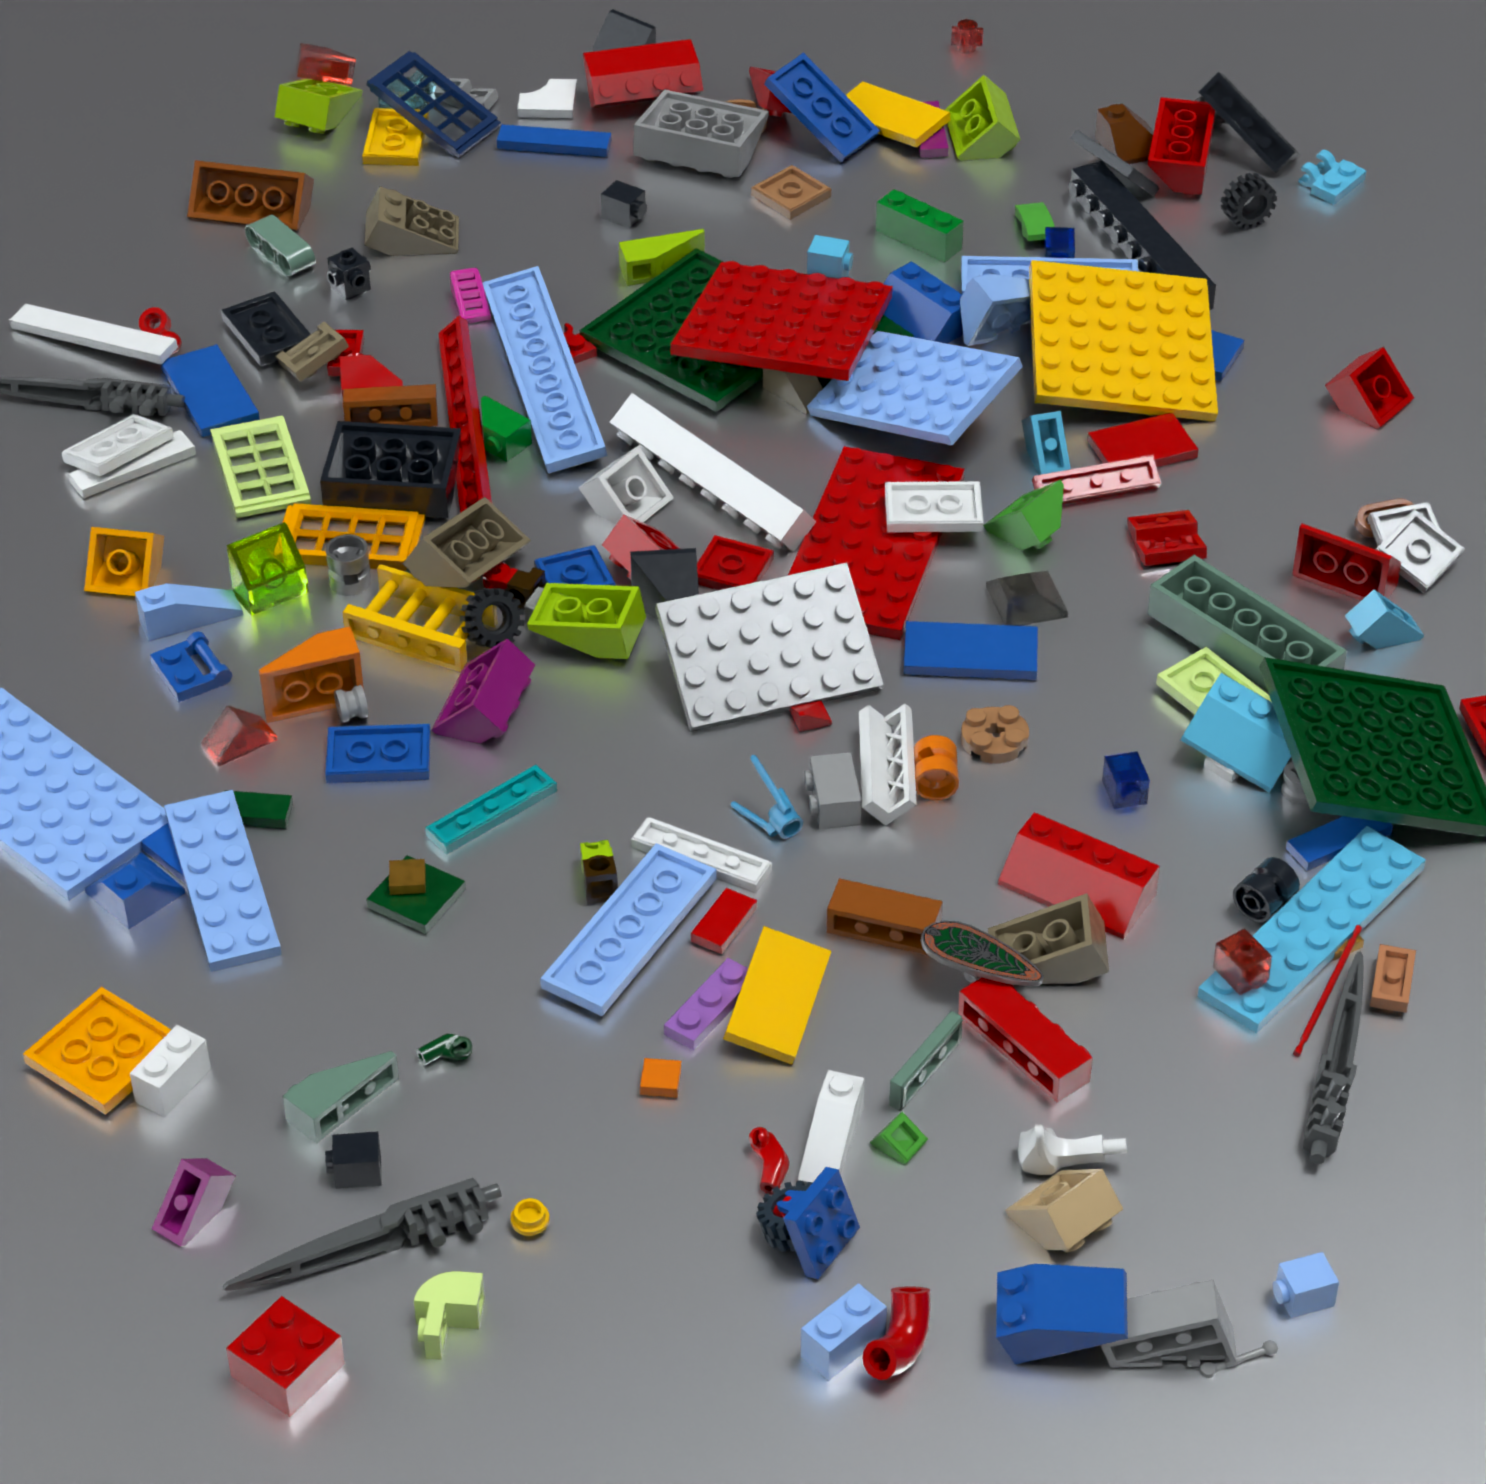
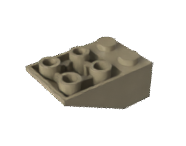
M379 186L366 211L364 246L390 256L457 254L459 247V216L454 215L448 210H441L430 206L422 200H415L402 195L394 189Z

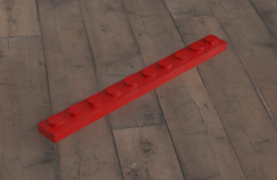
M459 315L438 334L450 428H461L462 433L456 473L461 513L484 497L491 503L492 500L468 321Z

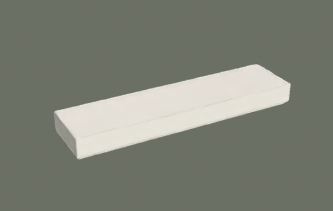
M181 430L173 432L174 438L102 476L78 469L68 473L69 481L84 499L196 455L195 446Z
M650 817L646 818L631 838L632 848L648 853L656 843L715 868L717 879L757 893L772 871L771 861Z

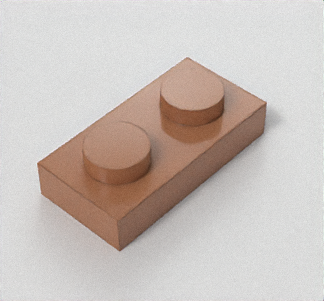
M1380 944L1370 1007L1407 1013L1416 950Z

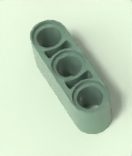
M269 215L246 225L245 234L250 245L286 276H292L315 265L316 259L310 245L276 216Z

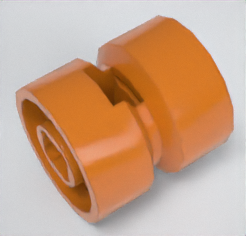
M930 735L923 737L914 745L916 792L925 799H947L954 795L959 788L957 747L949 738L941 735Z

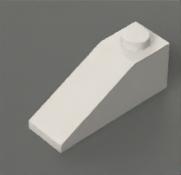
M832 1070L827 1071L817 1100L798 1176V1181H804L805 1186L808 1182L813 1183L825 1167L839 1169L841 1175L864 1107V1077Z

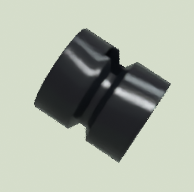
M1275 857L1266 858L1233 889L1234 903L1239 911L1248 919L1258 923L1266 922L1299 891V878L1294 869L1285 861Z

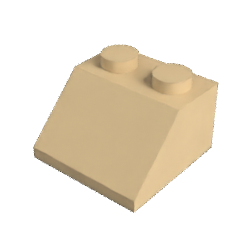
M1103 1169L1059 1171L1005 1211L1010 1219L1046 1250H1063L1065 1253L1080 1248L1085 1243L1084 1238L1090 1233L1099 1232L1113 1223L1112 1217L1122 1211L1123 1207Z

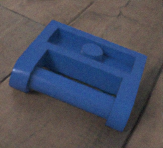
M199 631L192 633L186 641L150 654L152 666L178 703L224 686L232 679L230 669L225 664L220 663L208 646L209 641L207 637ZM198 654L210 670V673L203 675L190 656Z

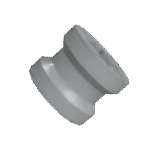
M361 685L354 686L351 691L347 692L342 689L334 691L335 704L341 723L349 722L352 717L358 716L361 719L369 717L367 701Z
M1291 761L1284 768L1281 792L1291 802L1306 803L1307 799L1294 763Z

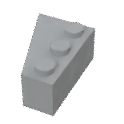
M1214 1280L1195 1282L1187 1286L1154 1291L1150 1294L1128 1298V1339L1101 1345L1111 1368L1162 1367V1360H1186L1187 1367L1200 1366V1360H1225L1226 1366H1238L1233 1326Z

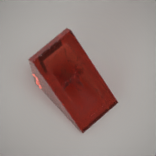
M227 705L201 742V747L216 766L220 767L278 739L276 733L261 716Z

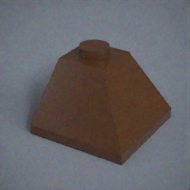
M1123 103L1097 109L1095 138L1101 146L1129 165L1148 161L1154 131L1147 122Z

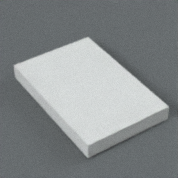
M133 414L61 452L64 463L102 476L174 438L171 427Z
M979 481L885 482L887 532L983 531L984 522Z

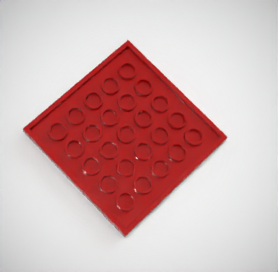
M736 261L721 262L671 342V355L849 381L892 298L893 286L884 285L877 281L868 283L855 281L849 277L831 278L821 273H797L792 269H769L764 265H741Z

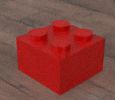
M283 1296L275 1301L226 1347L231 1377L288 1417L294 1415L345 1365L341 1335Z

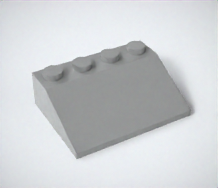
M664 89L634 124L633 155L643 157L648 161L658 160L667 162L672 166L695 168L699 172L710 171L719 173L727 178L739 177L750 162L767 121L769 111Z

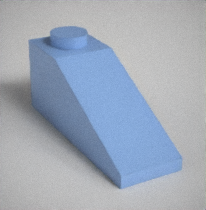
M165 583L135 592L139 620L148 641L243 615V610L233 590Z

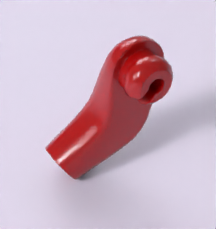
M756 1127L750 1132L749 1141L753 1151L763 1161L760 1188L763 1192L773 1195L772 1189L777 1186L780 1189L789 1170L790 1161L773 1133L768 1132L766 1128Z

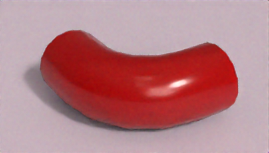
M905 1286L891 1289V1313L887 1332L882 1338L868 1343L863 1351V1365L867 1373L873 1378L885 1380L895 1377L912 1366L924 1347L929 1330L931 1311L929 1288Z

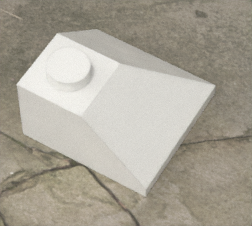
M639 446L596 473L579 487L595 513L615 524L618 523L623 514L640 522H645L674 498Z

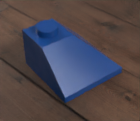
M141 852L85 887V893L129 930L185 894V888Z

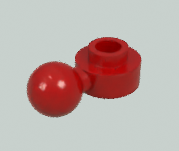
M148 308L141 314L139 318V328L141 331L176 339L178 348L172 354L177 353L181 349V338L177 333L169 331L171 320L161 308ZM161 322L160 325L154 329L155 324Z

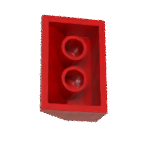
M1302 523L1299 526L1292 576L1359 601L1363 600L1373 590L1389 599L1398 584L1401 562L1398 559Z

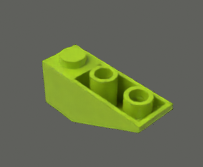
M704 229L619 242V266L627 286L649 282L696 248L705 252Z

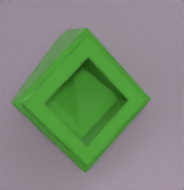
M902 1111L870 1143L876 1149L905 1164L928 1138Z

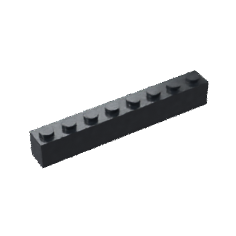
M1103 161L1076 167L1071 170V181L1068 184L1070 195L1082 205L1085 212L1089 213L1098 226L1108 234L1112 242L1117 244L1125 253L1127 259H1137L1140 272L1207 279L1209 310L1214 308L1216 284Z

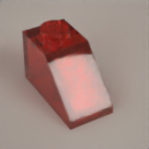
M300 43L296 65L297 77L352 86L356 58L327 47Z

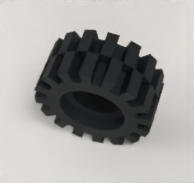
M1246 173L1245 179L1241 175L1237 177V183L1232 181L1229 184L1231 189H1225L1223 192L1226 197H1221L1223 213L1238 228L1242 227L1243 229H1248L1249 225L1251 228L1257 227L1256 222L1264 223L1263 218L1271 216L1272 213L1269 210H1275L1276 204L1274 202L1277 201L1276 191L1262 176H1259L1257 173L1253 175ZM1251 197H1253V199H1252L1247 205H1245V203H1246Z
M484 588V590L475 591L474 596L469 595L466 600L469 603L468 605H462L461 610L465 611V616H460V622H465L466 626L461 628L464 633H469L467 638L470 641L476 642L475 645L492 648L505 639H509L513 643L515 641L513 637L520 636L522 631L518 630V627L524 626L525 620H520V615H525L524 609H518V605L521 602L519 599L512 598L514 596L513 593L500 588ZM491 605L497 606L501 610L503 617L500 627L494 631L488 630L482 622L484 610Z

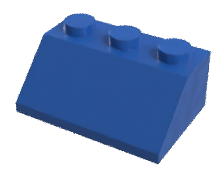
M912 261L889 274L884 285L893 286V293L883 315L913 334L914 338L948 344L963 335L960 298L963 294Z

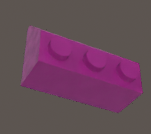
M505 639L469 661L461 671L431 731L436 735L482 744L492 737L495 739L499 738L509 726L507 721L510 715L520 704L518 699L521 693L531 682L529 677L535 664L509 639Z

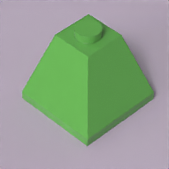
M1061 480L1023 494L984 524V528L989 533L1020 550L1032 546L1036 550L1042 548L1053 540L1050 535L1061 527L1064 484Z

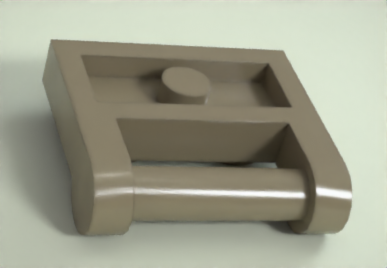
M325 321L317 326L318 330L286 353L282 351L275 356L285 371L288 370L300 382L305 378L313 376L319 368L329 361L338 358L349 347L344 337Z

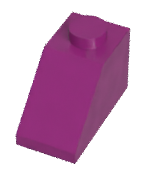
M207 1158L181 1159L151 1229L180 1247L186 1246L221 1211L236 1175Z

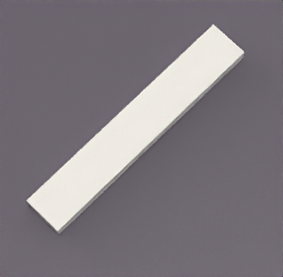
M25 304L9 320L12 329L158 364H163L178 348L177 341L174 338L30 304Z

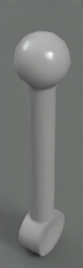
M1268 1340L1263 1343L1262 1347L1236 1356L1237 1362L1240 1364L1264 1354L1273 1356L1278 1351L1277 1344L1274 1341ZM1225 1360L1216 1364L1204 1362L1200 1367V1372L1204 1377L1212 1378L1216 1375V1372L1231 1366H1226Z

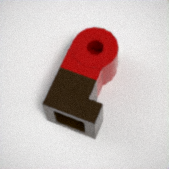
M502 562L483 576L484 588H500L513 593L514 596L512 598L519 599L521 602L518 608L525 610L526 602L537 587H545V571L533 567L528 573L510 568Z

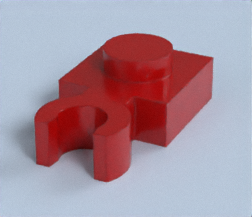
M565 323L563 334L574 363L576 364L597 356V348L591 342L585 340L580 333L574 335L572 325Z

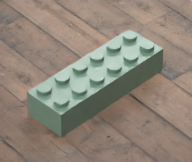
M1195 555L1188 558L1150 586L1148 615L1199 648H1209L1247 679L1266 691L1268 690L1259 668L1264 657L1344 670L1347 650Z

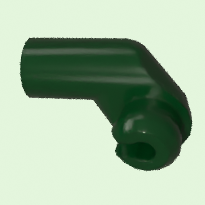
M447 1033L416 1049V1054L424 1066L440 1057L460 1061L467 1059L471 1055L473 1045L471 1040L465 1036Z

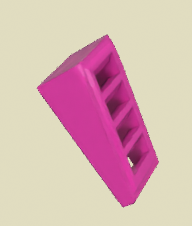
M478 268L450 272L451 292L459 315L467 320L468 324L491 320V313Z

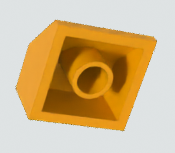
M91 527L84 591L135 596L136 591L154 586L161 569L165 536L150 532Z

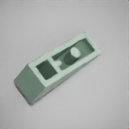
M389 1051L310 1074L299 1084L290 1087L287 1093L282 1096L286 1121L316 1144L319 1143L399 1079L396 1054Z

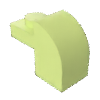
M445 1272L428 1279L418 1289L414 1297L416 1325H418V1342H424L426 1359L442 1360L448 1327L480 1328L485 1300L483 1273Z

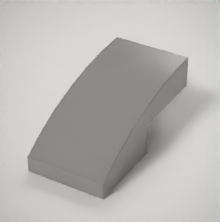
M448 78L488 110L499 99L496 89L472 88L470 79ZM438 87L434 91V95L438 98L445 91ZM451 96L443 101L458 108L463 107Z

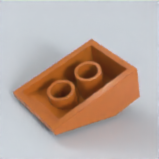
M350 626L317 633L259 669L264 713L267 723L336 708L334 691L342 689L347 692L351 691L354 686L359 685L364 690L360 651Z

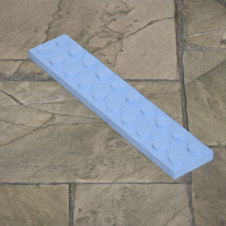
M539 266L482 282L548 474L608 456Z

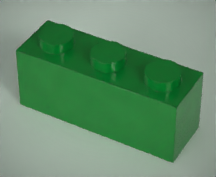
M895 189L877 201L876 231L944 263L962 250L963 220Z

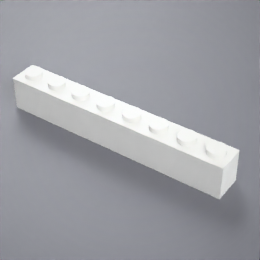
M633 393L630 394L610 421L619 430L616 436L629 446L633 442L638 444L649 460H652L654 456L660 461L657 464L669 474L673 475L675 471L680 473L681 475L678 479L691 489H694L696 485L702 489L700 494L713 504L719 500L724 504L721 507L722 510L734 519H737L739 515L745 518L743 524L754 533L759 534L761 530L767 534L765 539L779 550L784 545L794 552L805 535L808 534L816 523L804 509Z

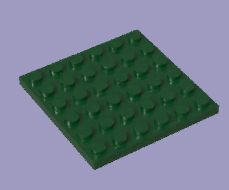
M697 248L579 330L580 335L585 340L591 342L598 350L716 412L763 378V368L671 355V342L719 264L723 262Z
M1264 657L1259 668L1311 812L1486 837V785L1444 685Z

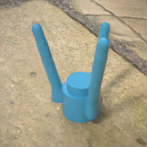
M752 755L750 759L777 804L768 812L769 822L735 801L731 802V807L763 828L770 837L779 834L783 839L791 838L802 829L803 820L795 811L785 791L782 788H776L757 756Z

